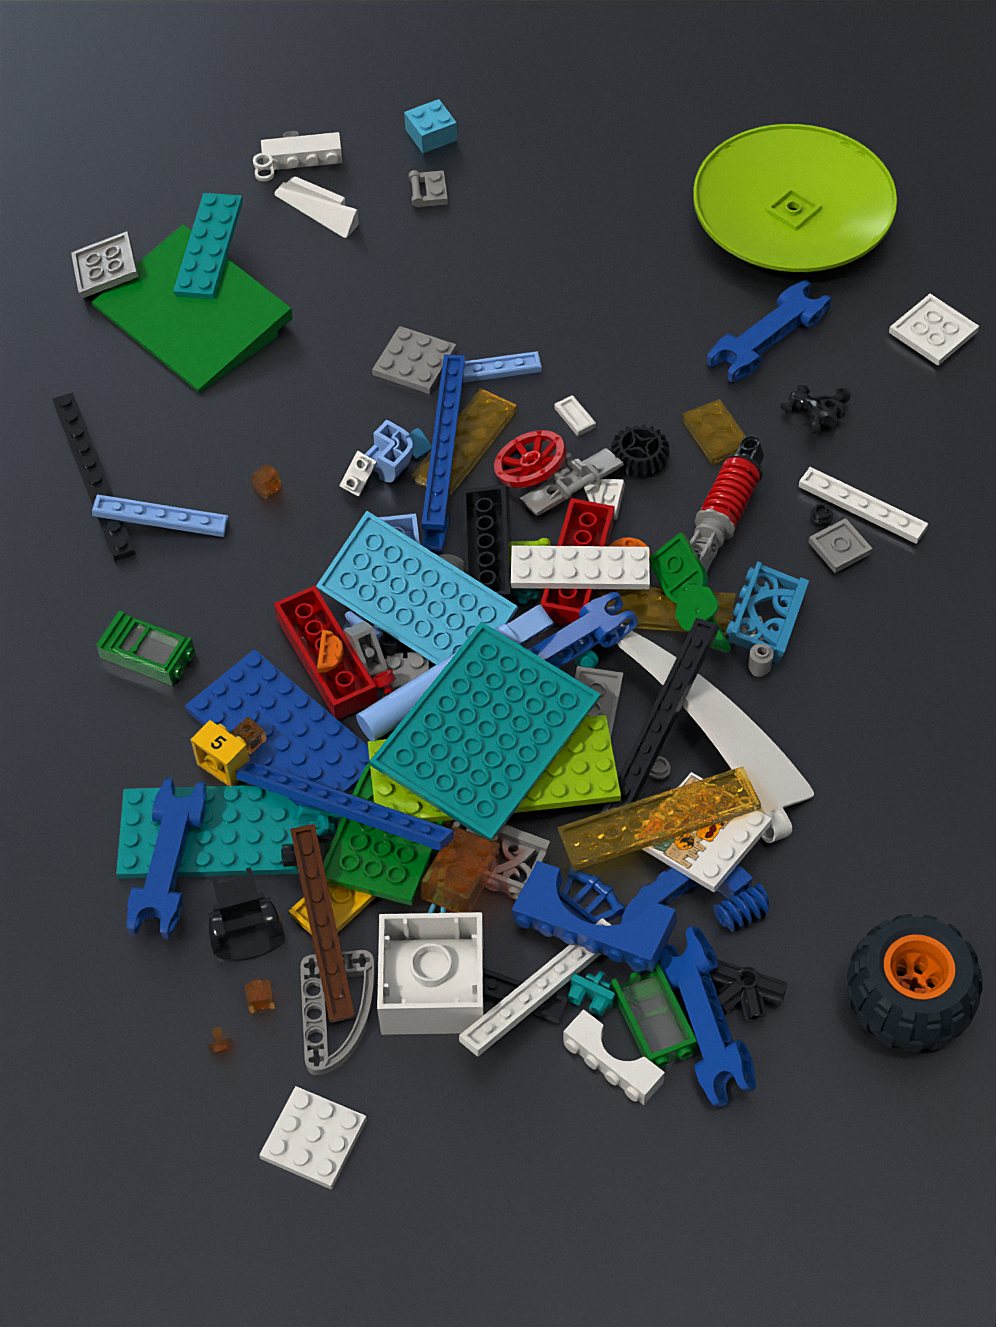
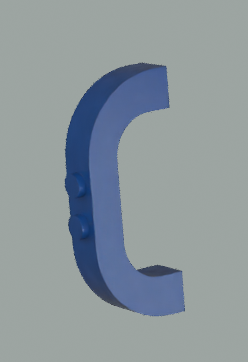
M737 865L717 890L729 900L730 897L738 896V893L742 891L746 892L752 886L753 878L741 866ZM674 868L669 871L664 870L651 885L646 884L639 890L638 895L631 900L623 913L621 924L640 916L652 901L668 906L689 889L702 885ZM628 964L634 972H639L640 975L647 971L637 970L631 964Z

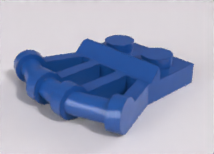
M571 866L563 890L559 892L560 901L571 914L585 922L596 924L602 918L607 922L623 915L626 909L624 904L620 903L613 892L614 888L602 883L599 876L578 871L577 867ZM575 880L586 883L572 899L569 897ZM595 889L600 895L584 909L579 904ZM607 900L612 909L594 917L592 914Z

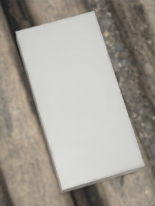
M573 395L555 403V410L577 436L596 428V422Z

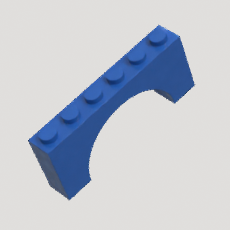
M540 861L536 862L512 908L514 921L519 926L536 929L547 937L555 936L569 945L576 944L582 946L594 954H604L615 962H626L637 970L654 971L677 923L676 909L652 901L640 916L623 924L605 926L585 922L571 914L559 899V890L562 884L560 868Z

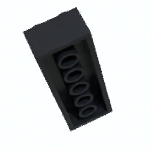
M506 484L461 490L464 573L514 604V588H511L512 543L510 500Z

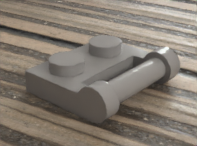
M413 170L409 173V181L412 184L413 192L411 198L413 206L425 207L448 204L444 171L420 173ZM425 182L427 196L421 195L419 183Z

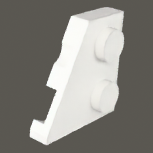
M601 479L598 482H594V484L586 485L584 489L590 502L615 506L614 520H617L625 487L624 480Z

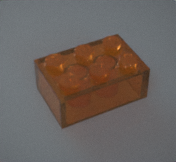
M454 826L452 829L454 830V839L439 851L422 879L421 899L456 913H469L499 862L500 844Z

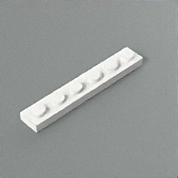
M809 467L799 481L798 487L916 544L927 530L928 523L812 467Z

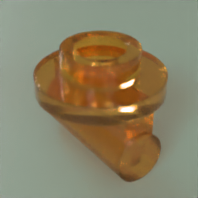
M215 1027L211 1032L215 1042L206 1046L207 1049L213 1048V1052L228 1049V1043L233 1041L232 1038L222 1040V1029Z

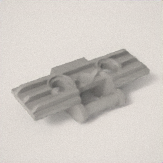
M607 448L583 462L579 459L573 460L571 453H568L565 458L567 467L560 472L556 471L547 479L549 480L547 483L520 498V501L535 515H541L572 497L574 492L590 483L594 484V482H598L624 465L619 458H615V455Z

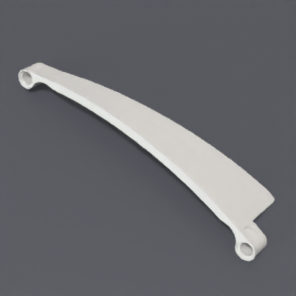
M633 631L616 643L664 685L676 660L675 656ZM697 674L682 706L718 749L749 798L758 807V810L772 818V824L761 836L762 839L767 843H772L788 837L792 833V824L783 808L811 799L814 796L812 788L786 755L754 721L700 674Z

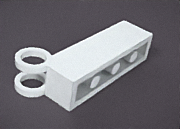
M339 132L261 140L262 153L257 154L253 158V165L256 168L255 177L259 181L271 180L275 175L274 170L342 163ZM263 158L264 165L258 164L257 160ZM261 170H269L271 172L268 176H260L258 174Z

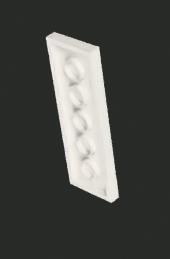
M512 546L511 588L649 590V547Z

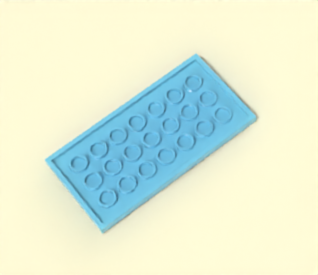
M368 511L365 512L316 585L318 589L435 665L455 654L481 622L495 629L501 624H508L518 609V606Z

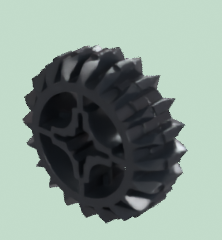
M635 424L633 428L626 426L625 431L620 430L618 435H615L611 444V452L615 455V458H619L624 464L619 468L620 472L626 470L627 476L631 473L635 477L639 474L646 477L647 473L654 476L655 470L661 471L662 466H666L670 453L666 436L661 435L660 429L654 431L653 425L649 428H646L645 424L642 427H638Z

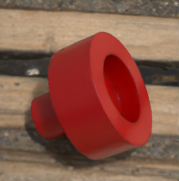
M392 670L383 671L371 678L376 688L382 687L385 694L393 691L390 683L395 681L396 678Z

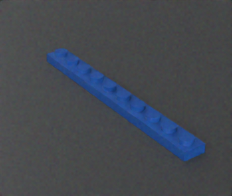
M444 354L422 516V529L444 530L465 369V355Z
M252 760L236 770V779L250 785L261 787L267 791L275 792L287 798L326 810L329 813H334L349 820L366 824L369 827L383 830L389 834L400 836L409 841L420 843L431 849L441 851L454 839V830Z

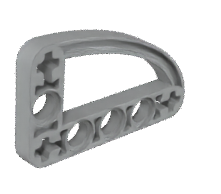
M369 951L342 952L347 978L364 976L363 992L359 1012L348 1038L330 1056L328 1051L326 1002L316 954L308 955L301 961L304 1057L306 1068L313 1075H323L340 1067L353 1054L364 1035L371 1014L375 988V964L373 955ZM361 959H365V967H360ZM348 960H352V969H349ZM310 964H315L316 966L315 978H311ZM310 986H318L321 989L319 994L316 996L308 995L306 991ZM312 1009H319L322 1012V1015L315 1020L307 1016L308 1012ZM318 1032L323 1035V1039L319 1043H312L308 1040L309 1036L312 1033ZM314 1051H319L321 1061L319 1066H314Z

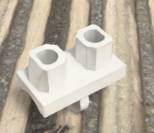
M357 451L339 486L360 496L377 461Z

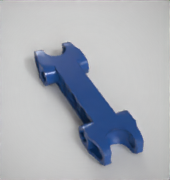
M807 280L790 286L779 296L777 300V306L779 307L738 338L731 333L722 337L708 353L706 363L711 367L722 362L733 364L728 370L727 379L730 382H736L749 376L761 365L763 358L760 355L800 324L805 325L807 328L816 325L830 309L832 298L828 295L814 300L807 298L811 283Z
M612 592L596 598L583 606L579 612L580 618L528 650L559 668L599 643L602 647H610L616 644L637 626L638 620L633 611H624L621 614L614 615L622 608L624 603L618 592ZM616 600L613 605L607 607L610 601ZM631 619L627 625L620 626L626 620Z
M165 778L160 790L156 794L152 809V821L161 823L145 886L144 888L132 887L127 902L128 934L136 935L145 919L156 917L161 919L160 933L162 938L170 939L180 920L183 908V893L174 892L190 827L202 828L207 812V788L205 782L198 781L190 796L178 798L174 796L175 784L173 783V778Z
M691 926L686 929L688 943L686 951L680 956L677 948L673 944L667 943L660 956V964L673 991L680 989L703 1056V1059L697 1062L694 1067L699 1084L714 1106L723 1107L728 1102L726 1085L732 1076H734L736 1083L742 1090L751 1092L756 1089L754 1063L745 1043L741 1040L733 1042L710 972L718 967L714 949L701 929Z

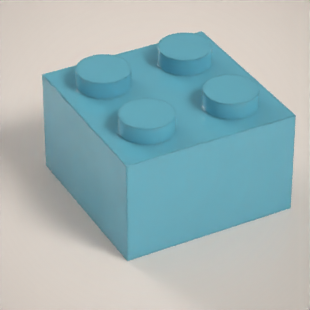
M439 99L404 112L405 130L422 153L457 141V122Z

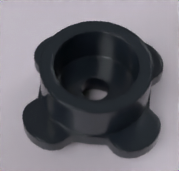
M389 634L382 636L380 639L381 651L386 655H395L398 649L403 648V643Z

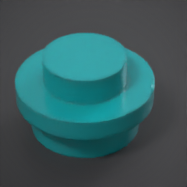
M589 649L575 658L576 666L595 668L598 664V656L592 649Z

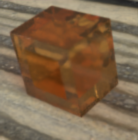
M265 464L251 476L253 489L265 499L271 494L276 493L281 487L279 472L269 464Z
M246 717L231 731V735L234 737L239 736L246 742L249 755L267 740L265 730L249 717Z
M256 979L244 984L250 1013L275 1009L270 979Z

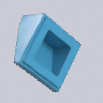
M419 428L409 433L413 443L412 457L418 460L429 453L432 446Z

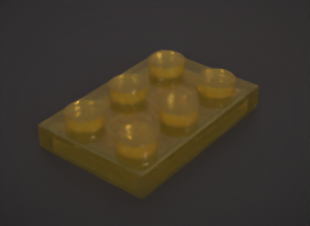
M720 399L682 413V421L712 464L724 460L730 454H735L741 440L746 437Z

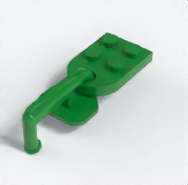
M680 532L649 557V565L668 599L677 604L675 616L684 630L690 631L696 618L715 623L719 626L714 617L719 609V602L713 590L707 587L708 577L706 570L687 536ZM720 628L711 648L728 653L731 647Z

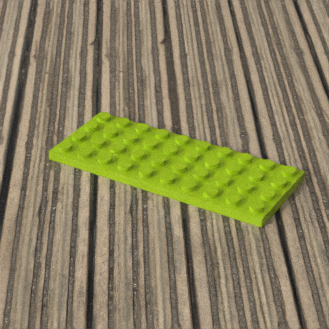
M606 715L589 716L583 720L514 813L621 801ZM387 739L368 741L370 760ZM370 766L374 803L428 822L454 820Z

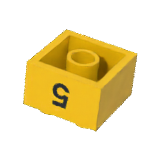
M209 720L190 739L197 765L227 786H236L241 781L236 779V770L250 761L247 744L241 737L231 735L222 724L217 725Z

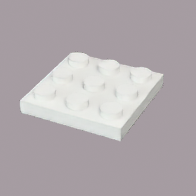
M929 294L891 325L889 333L936 365H940L978 332L979 325L932 294Z
M295 1086L259 1155L260 1159L332 1190L367 1118L361 1113Z

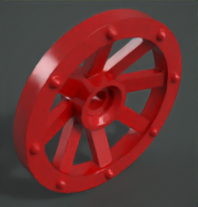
M538 430L525 433L516 437L501 449L495 459V473L498 479L509 487L522 488L538 484L548 479L562 466L566 458V446L562 438L552 431ZM535 442L533 451L527 452L524 445ZM542 442H551L541 453ZM557 447L556 454L548 457ZM518 450L522 457L519 460L510 458V455ZM505 464L518 467L504 471Z

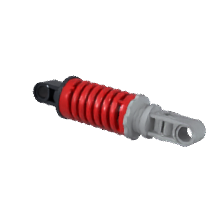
M751 435L743 438L736 453L725 457L720 472L701 510L696 514L694 520L696 528L690 543L706 573L712 560L716 557L718 548L723 545L725 539L733 537V532L756 485L762 479L763 472L760 464L764 459V454L757 436Z

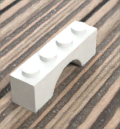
M583 1009L563 1031L565 1047L570 1052L581 1055L589 1067L604 1073L605 1078L612 1085H619L623 1088L625 1094L635 1102L638 1100L645 1105L664 1083L665 1072L646 1057L634 1061H621L609 1055L601 1041L604 1025Z

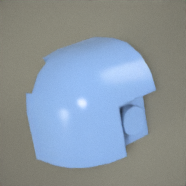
M386 420L373 433L374 445L365 455L377 461L373 471L379 474V479L385 482H392L409 465L413 455V443L407 431Z

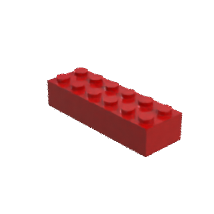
M571 498L557 546L607 547L614 524L615 506ZM545 588L540 604L554 624L568 626L580 618L579 612L581 608L593 600L596 589Z
M315 585L274 603L278 623L330 712L337 720L377 702L376 685ZM323 629L333 632L342 641L344 655L336 668L328 672L318 673L317 665Z

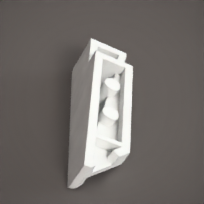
M293 177L286 183L283 182L275 191V196L344 238H347L359 225L358 211L346 206L345 197L298 177Z

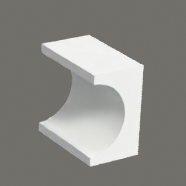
M482 912L379 914L377 1010L381 1035L463 1033L484 1015Z

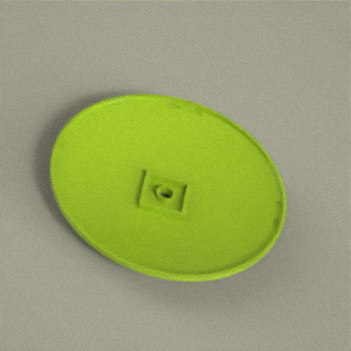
M777 124L747 130L717 146L706 157L697 172L693 189V202L697 217L705 231L718 245L729 253L764 268L788 272H812L845 265L864 256L883 240L893 223L896 213L897 195L894 181L885 165L873 152L856 140L822 127L803 124Z

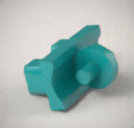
M299 805L295 815L296 822L294 828L315 824L318 836H325L326 834L335 835L338 822L342 816L329 813L320 808Z
M599 971L597 976L588 973L586 978L574 973L571 978L568 1001L580 1006L584 998L587 997L593 1000L589 1010L601 1017L608 1008L612 1010L615 1004V993L609 990L611 984L604 981L606 974L602 971Z

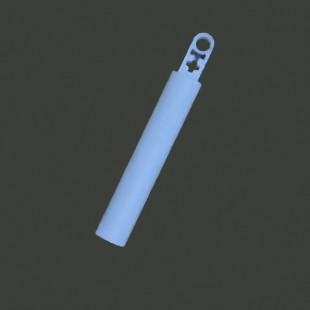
M539 604L510 623L501 624L494 630L523 646L548 630L554 623L542 605ZM455 654L356 715L358 724L370 741H376L394 730Z

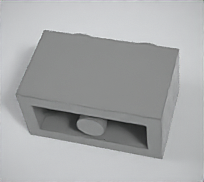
M362 621L344 629L348 641L370 677L388 669L374 628L370 624Z

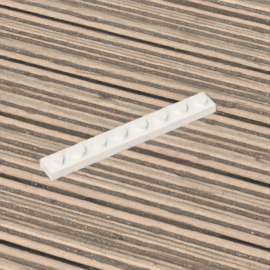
M603 918L596 923V925H611ZM576 944L569 945L459 1035V1042L478 1057L570 981L574 973L578 974L599 957L601 953L594 954L582 946Z

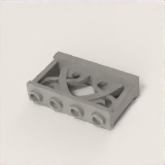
M455 820L451 830H454V839L438 852L436 862L437 867L446 874H456L468 882L480 883L489 890L504 892L517 900L536 862L545 863L550 855V841L504 825L491 843L489 841L476 843L481 842L479 838L481 836ZM461 830L466 831V841H456ZM495 843L502 844L503 853L509 861L500 865L486 867L476 849H486ZM457 847L467 848V850L463 849L456 853V856L462 855L464 857L462 861L451 857V850ZM509 848H513V849H515V850H518V851H516V852H513V854H514L516 857H514V856L508 851ZM532 856L537 857L532 869H530L525 863ZM519 867L527 875V879L522 883L510 879L513 875L520 878V873L517 870Z

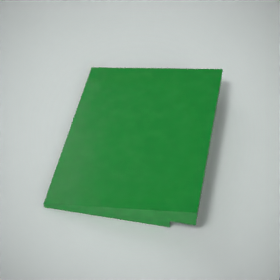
M183 224L136 264L139 277L106 289L92 301V305L200 393L278 337L277 330L293 320L291 307L228 258L224 265L215 299L175 296L173 290L192 231Z

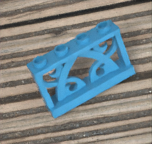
M757 561L755 567H750L745 580L749 582L747 586L743 585L740 591L739 598H742L741 604L736 603L732 613L736 618L734 621L730 620L726 634H729L727 641L729 644L734 643L749 650L754 645L766 644L773 650L772 662L778 664L785 652L809 580L801 577L800 579L794 578L761 565L762 563ZM762 578L770 581L773 589L769 588L766 581H764V587H760L757 584V580ZM778 585L788 589H778ZM752 589H753V591H754L756 594L750 597V594H751ZM772 599L774 609L784 619L773 618L763 624L755 611L754 605ZM778 599H780V603L785 602L787 606L781 607L778 603ZM744 611H745L747 617L742 618V616H743V614H744ZM746 625L749 627L746 633H752L756 630L757 634L752 637L741 633L740 627ZM771 625H776L778 627V631H774L772 627L770 628V630H768L767 628ZM760 637H762V638H763L765 641H767L768 643H765V642H763V641H760V640H759Z

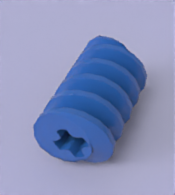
M758 883L755 885V888L750 887L746 892L742 891L738 893V896L730 897L729 901L725 899L721 901L720 905L715 904L713 909L719 923L724 927L727 926L732 932L735 930L734 922L739 927L743 926L742 918L751 923V914L757 919L761 918L760 910L766 915L769 914V899L765 889Z

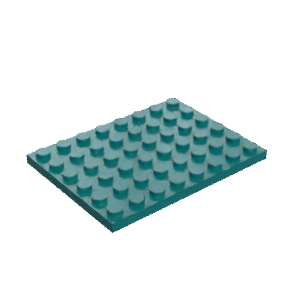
M481 622L371 758L369 764L491 843L599 701L601 694Z

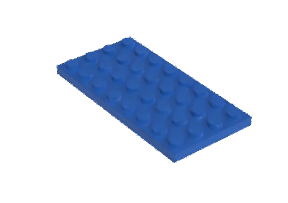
M255 649L185 705L186 711L203 726L211 720L217 725L222 724L234 737H241L247 744L249 760L347 794L356 787L364 768L370 761L368 745ZM290 799L297 806L306 805L308 807H314L307 805L306 803L297 801L295 799Z

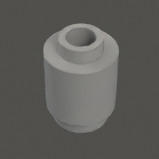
M757 644L751 648L748 667L753 675L762 677L770 672L773 661V650L766 644Z

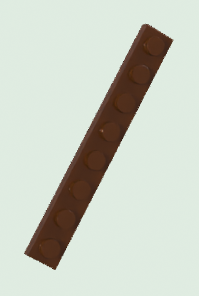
M315 824L292 828L290 832L329 1021L334 1023L355 1018Z

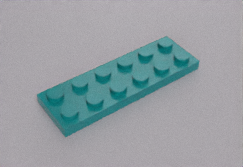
M203 193L173 290L175 296L215 299L243 205L242 195Z

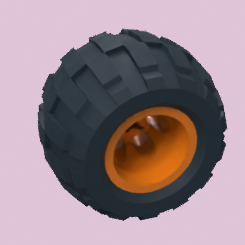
M911 913L898 915L891 922L885 920L872 928L867 933V937L863 938L855 948L847 973V994L851 1009L854 1010V1013H858L857 1019L860 1025L868 1034H875L878 1037L879 1043L889 1048L892 1045L904 1048V1052L911 1053L920 1052L923 1048H928L929 1051L947 1045L953 1037L957 1038L971 1024L978 1010L983 991L982 971L979 969L978 957L970 942H964L960 931L951 924L946 926L938 922L937 917L926 914L923 917H913ZM914 970L920 971L923 974L915 973ZM897 972L904 973V976H898ZM932 983L935 986L933 988H930L929 986H927V984Z

